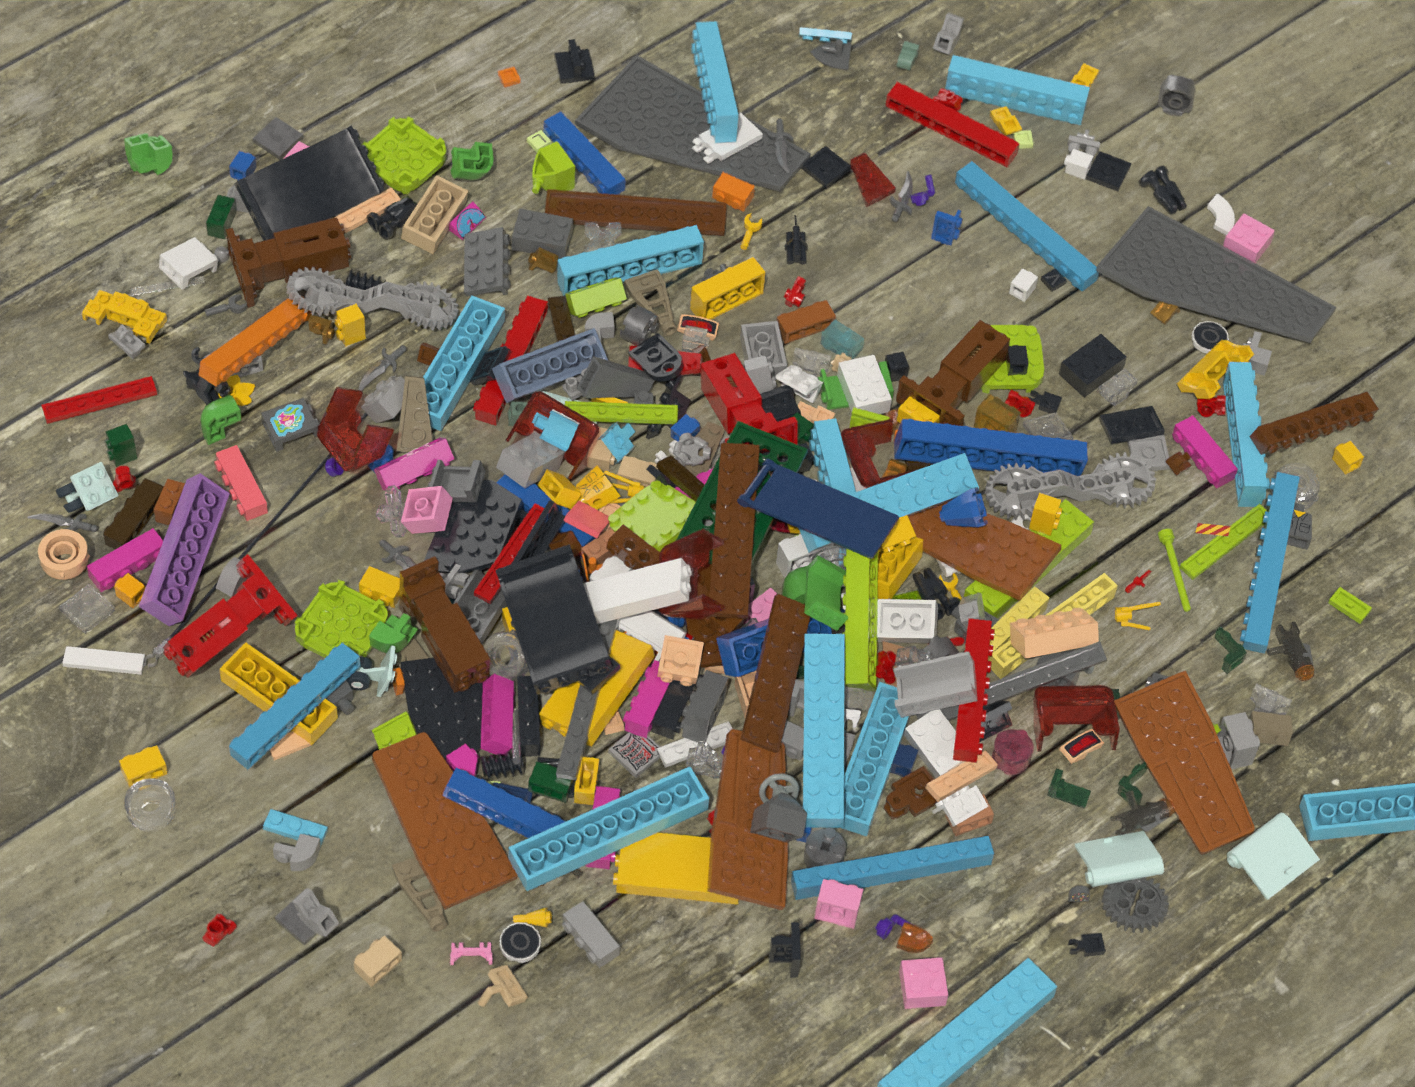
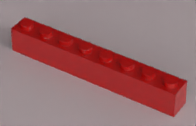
M897 81L887 94L886 107L1008 168L1018 154L1019 142L955 111L953 108L939 103L937 100L925 96L921 92L913 90L907 85Z
M527 295L525 301L520 303L519 314L514 316L513 327L506 334L505 344L502 343L501 347L506 346L510 349L504 362L530 353L548 313V301ZM496 378L487 381L486 386H482L479 401L476 400L473 406L475 420L495 426L506 406Z
M968 618L965 652H970L975 662L977 701L959 705L953 760L977 763L978 755L982 756L983 744L979 743V740L984 738L985 727H981V722L986 720V710H983V705L987 706L988 694L984 692L985 689H989L990 677H986V673L991 671L992 661H988V656L992 657L993 645L989 644L990 640L994 641L995 629H991L992 621Z

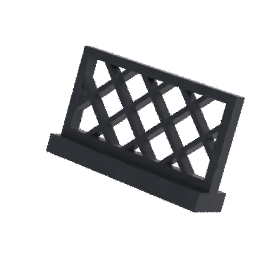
M548 501L511 564L549 551V544L559 534L565 524V516L560 514L554 501Z

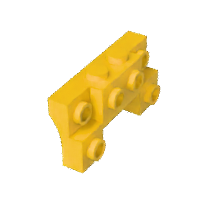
M99 290L93 300L90 299L82 311L83 320L86 321L88 317L96 320L97 325H100L107 315L109 320L134 328L132 330L133 334L136 337L138 335L146 337V341L149 344L156 333L167 322L166 313L150 308L149 303L142 299L138 300L125 293L116 291L114 294Z
M1221 340L1177 385L1181 393L1190 392L1194 393L1197 398L1210 399L1221 388L1218 380L1226 373L1229 362H1249L1254 353L1249 345H1236L1228 340Z

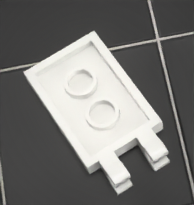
M739 113L736 142L715 143L709 129L700 134L699 138L693 140L695 146L692 149L698 153L707 147L708 149L704 151V154L707 156L703 158L707 163H711L716 158L722 161L762 139L763 133L742 113Z

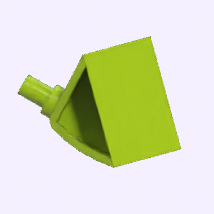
M558 141L538 149L532 170V192L535 194L539 193L541 187L546 191L547 189L570 191L575 188V165Z

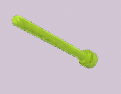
M1163 529L1158 532L1160 542L1166 547L1183 610L1189 612L1191 606L1172 544L1175 538L1173 530Z

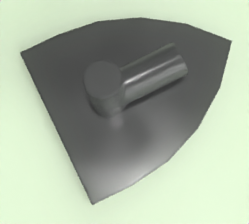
M838 39L836 42L817 46L810 53L824 65L831 68L848 70L852 43L847 42V44H843V41Z

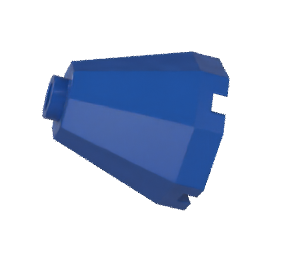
M978 487L967 490L943 505L942 510L939 511L941 521H945L946 525L981 527L988 524L987 520H983L987 513L981 493H976L979 490Z

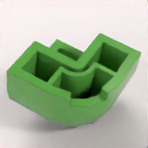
M148 133L124 138L126 156L133 171L148 173L153 170L159 175L169 168L173 156L172 146L163 136H148Z
M475 142L471 149L453 147L451 150L452 168L450 171L451 176L455 179L479 180L489 172L493 165V149L490 143Z
M231 395L215 400L204 407L200 423L203 437L208 445L225 439L224 427L241 421L240 408Z
M807 566L796 568L787 574L782 584L781 595L800 603H805Z
M403 613L400 619L391 614L386 623L378 622L369 635V642L371 647L387 654L392 645L395 646V653H399L409 644L418 629L411 625V617Z

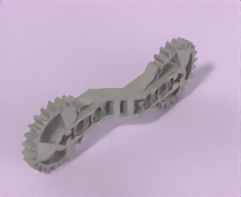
M305 267L304 272L301 269H298L297 273L293 272L286 286V294H289L288 299L293 300L292 304H298V309L304 308L305 313L311 311L312 315L315 312L319 316L322 313L328 316L329 312L335 315L336 311L357 303L362 314L382 307L400 312L405 319L411 318V323L417 322V327L424 325V329H427L429 326L432 330L435 327L441 330L442 326L447 328L448 325H452L453 321L455 322L459 311L457 309L458 304L455 303L456 298H451L452 293H446V288L441 290L440 285L434 287L432 282L430 285H427L424 281L423 285H421L417 281L416 285L409 283L406 286L385 282L367 290H361L346 286L341 279H334L335 275L329 276V271L323 273L321 268L315 271L314 267L309 271ZM305 289L307 291L306 298H302L297 291ZM440 299L446 303V307H439Z
M1126 452L1121 457L1119 453H1116V458L1109 455V459H1103L1102 464L1098 463L1091 474L1075 476L1063 470L1044 473L1032 466L1025 469V464L1021 468H1019L1018 463L1015 464V467H1011L1008 464L1007 469L1001 466L1000 472L994 470V475L989 476V481L986 482L985 494L986 500L989 501V507L994 506V512L1000 510V516L1007 514V519L1014 515L1015 520H1017L1018 516L1025 519V514L1032 517V511L1039 493L1051 497L1064 495L1080 502L1099 499L1108 505L1115 502L1117 508L1120 504H1123L1124 509H1126L1127 504L1134 508V503L1140 506L1142 500L1147 502V498L1152 496L1156 478H1154L1155 471H1151V465L1146 466L1147 460L1140 461L1141 456L1135 459L1134 453H1132L1130 457H1127ZM1135 478L1148 484L1147 487L1135 488ZM995 483L1007 484V493L994 489Z

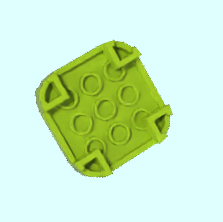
M407 116V119H395L393 117L388 120V126L368 143L364 141L362 145L368 151L367 156L369 160L375 164L377 169L375 172L378 177H381L383 182L393 189L401 191L403 194H409L443 166L447 160V149L445 141L441 137L437 140L414 124L413 118Z
M991 325L1010 339L1009 346H1026L1029 365L1026 375H1008L1005 361L980 388L982 393L989 394L990 389H1025L1026 393H1030L1031 390L1039 387L1044 376V361L1041 338L1037 328L1026 325Z
M656 480L608 517L610 528L616 532L624 524L665 556L669 554L667 548L676 541L696 502L670 485L665 486Z
M338 580V582L326 585L323 583L318 587L319 592L301 617L296 618V641L304 648L324 658L329 655L334 647H338L341 643H344L357 655L367 657L373 648L369 642L370 633L379 621L386 623L388 620V611L384 602L380 599L375 601L347 587L345 581Z

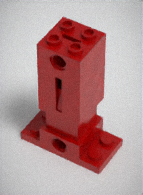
M735 353L700 363L701 390L727 434L732 433L737 421H740L797 444L798 421L796 418L791 417L777 422L771 412L765 413L762 408V397ZM744 442V443H743V444L753 445L751 442ZM768 449L760 450V453L770 452Z
M248 554L236 565L239 575L243 579H247L236 590L238 593L227 601L224 598L163 646L165 650L163 651L164 655L168 660L175 662L177 665L176 669L180 675H185L189 678L240 638L248 630L247 626L257 618L261 621L271 612H274L276 621L287 626L298 616ZM256 594H259L262 599H259ZM182 651H186L189 657L184 656Z

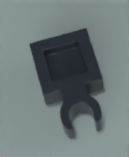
M1031 390L1030 396L1035 398L1028 397L1035 404L1039 405L1038 410L1056 415L1062 401V397L1046 391L1043 395H1040L1037 391Z
M1102 933L1082 935L1081 941L1077 939L1068 941V946H1076V949H1070L1069 954L1071 955L1082 951L1084 952V957L1105 955L1106 950Z

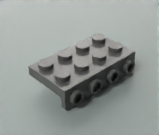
M503 227L465 234L464 293L466 296L502 291L503 295H508V289L510 288V280L508 278L510 265L508 259L511 257L508 245H510L511 241L509 234H506Z
M474 570L453 604L458 603L481 644H483L501 615L502 608H505L507 604L502 589L491 604L474 596V590L485 576L482 571Z

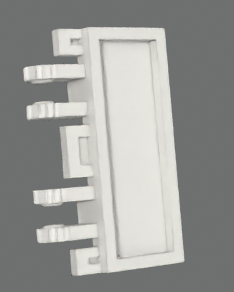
M653 611L620 618L617 627L618 631L623 632L624 630L627 632V635L652 645L653 651H658L655 660L659 662L665 635L684 639L687 634L686 631Z

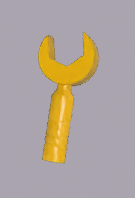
M752 213L748 214L744 219L746 233L740 246L743 250H747L753 232L759 231L762 227V218L758 223H751Z
M953 573L952 581L950 583L943 581L948 592L951 591L952 597H958L961 600L962 597L958 590H956L958 577Z

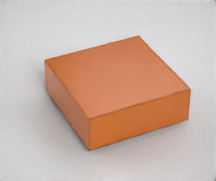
M515 67L498 71V76L504 88L521 83Z
M393 668L395 676L392 683L395 695H402L405 686L402 671L400 668Z

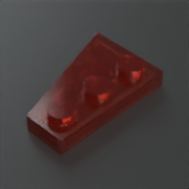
M865 152L850 160L853 174L866 207L895 193L896 187Z

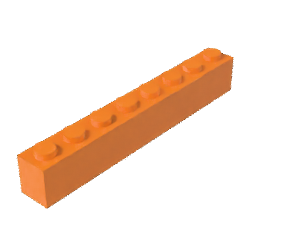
M286 299L200 361L199 376L214 386L225 382L231 375L238 373L246 364H250L257 356H261L268 348L273 347L279 340L285 338L293 330L298 329L305 321H308L312 315L311 311L305 313L304 308L298 309V304L293 305V300Z

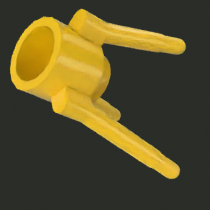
M604 471V474L630 484L629 486L611 483L615 488L627 490V496H630V498L616 499L610 504L626 503L644 489V485H640L639 482Z
M1161 602L1130 607H1115V621L1121 622V627L1129 626L1149 631L1151 630L1150 627L1131 623L1128 620H1132L1133 610L1159 606Z

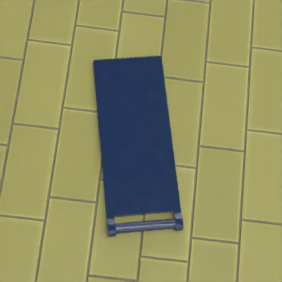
M771 459L764 460L762 463L763 467L745 493L737 499L738 504L743 507H751L870 559L874 558L899 519V516L777 465ZM769 471H774L755 500L752 501L750 498Z

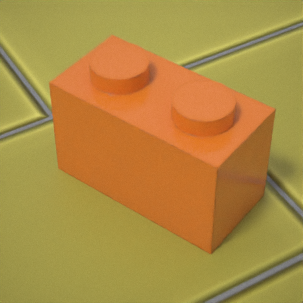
M723 172L713 186L712 198L744 212L754 198L755 186Z

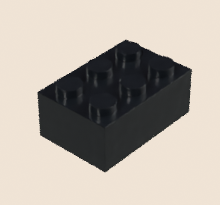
M1099 334L1061 362L1059 375L1085 398L1124 369L1127 356L1105 336Z

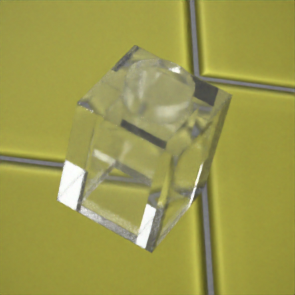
M686 325L682 339V351L692 353V349H696L699 345L708 348L710 343V337H707L708 329Z

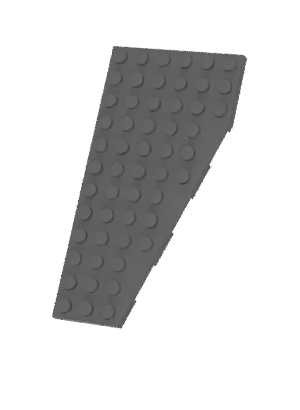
M638 55L627 64L575 120V125L618 150L721 176L724 172L749 184L780 192L811 155V153L785 139L787 144V163L790 171L787 173L778 162L775 151L776 145L774 144L776 140L770 139L767 135V132L775 133L747 118L763 133L762 139L722 161L716 158L711 163H707L703 159L707 156L704 154V151L708 149L707 147L698 153L692 149L695 146L693 140L709 130L711 125L707 122L708 112H705V100H702V92Z
M1150 206L1143 211L1096 268L1097 272L1141 296L1309 343L1313 341L1336 310L1334 305Z

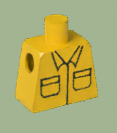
M598 465L576 485V488L582 493L578 501L589 504V506L596 510L620 497Z

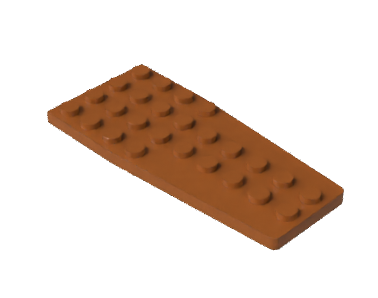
M948 502L908 516L916 537L923 539V552L964 575L1019 601L1022 600L1061 551V544L988 513L987 516L983 517V520H987L988 524L981 527L946 525L945 521H941L939 511Z
M1186 670L1114 700V705L1140 757L1200 854L1209 853L1254 832L1255 826L1215 728Z
M731 729L726 735L711 832L707 892L783 910L786 901L788 842L750 833L754 809L763 804L759 796L762 782L774 774H786L785 745L781 742L779 752L774 753L740 740L742 731ZM775 780L778 785L786 786V780ZM768 785L765 795L768 799H771L773 789Z
M422 732L373 753L372 761L415 857L445 910L517 879L518 875L485 818L442 796L453 771L426 733Z

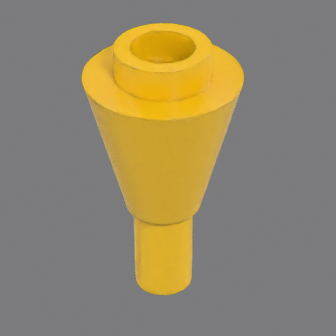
M545 907L526 915H513V922L548 928V924L552 923V913Z

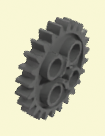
M1146 877L1108 884L1107 889H1104L1102 898L1103 910H1106L1105 916H1111V923L1117 921V928L1123 925L1124 931L1132 928L1133 933H1135L1136 929L1143 933L1145 927L1151 931L1152 925L1157 928L1159 922L1163 923L1164 917L1167 916L1169 903L1167 902L1168 896L1164 895L1165 889H1160V883L1154 885V878L1148 881ZM1138 890H1142L1132 916H1129L1136 899V894Z

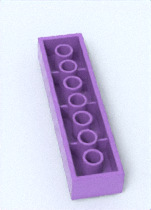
M201 473L186 480L139 604L140 608L167 626L183 621L230 494Z

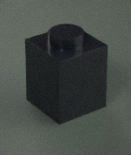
M1009 346L1006 357L1008 375L1027 374L1029 362L1026 346Z
M904 352L886 355L885 361L891 382L899 381L903 375L908 377L909 364Z

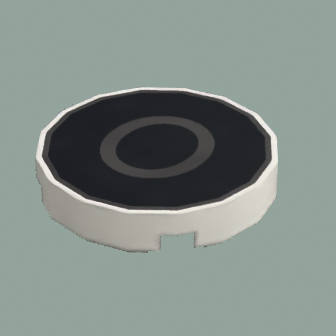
M1205 321L1195 326L1191 338L1194 347L1200 352L1207 354L1221 340H1228V333L1222 325L1213 321Z
M515 923L503 930L500 936V949L508 960L524 963L532 960L539 952L541 938L533 926L527 923Z

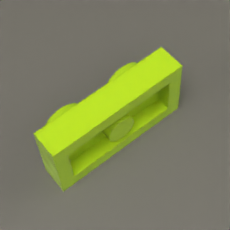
M1341 587L1338 588L1328 602L1359 624L1363 622L1372 607Z

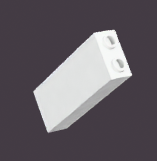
M682 558L583 584L596 622L599 624L689 601V592H691L690 576L692 572L690 566Z

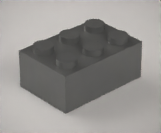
M520 209L512 234V250L534 253L540 247L558 255V259L566 257L573 233V219Z
M706 670L703 677H699L696 685L697 690L692 691L689 699L691 703L686 705L683 710L682 716L684 718L680 727L683 729V738L705 744L724 704L728 677Z

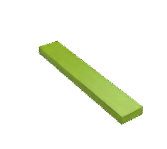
M565 401L564 415L574 421L676 424L678 405Z
M1258 504L1231 525L1228 536H1216L1181 563L1179 568L1194 580L1264 526L1266 523L1263 522V518L1267 510L1261 504Z

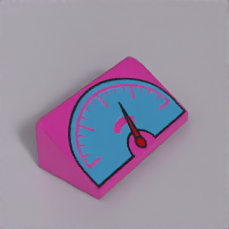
M472 201L450 222L449 231L463 241L465 234L471 233L486 219V216Z

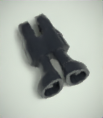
M1159 166L1155 171L1150 170L1144 174L1139 180V184L1143 188L1152 186L1154 188V197L1173 215L1177 213V210L1186 209L1187 205L1177 184L1170 181L1167 167Z
M406 196L387 206L382 216L375 212H370L367 215V221L374 232L379 231L380 237L387 240L393 236V231L396 228L404 226L418 203L413 202L412 198Z
M930 567L924 569L923 574L919 571L912 575L922 600L938 599L941 604L937 603V620L942 619L945 613L947 616H950L961 600L958 597L950 599L947 597L948 589Z

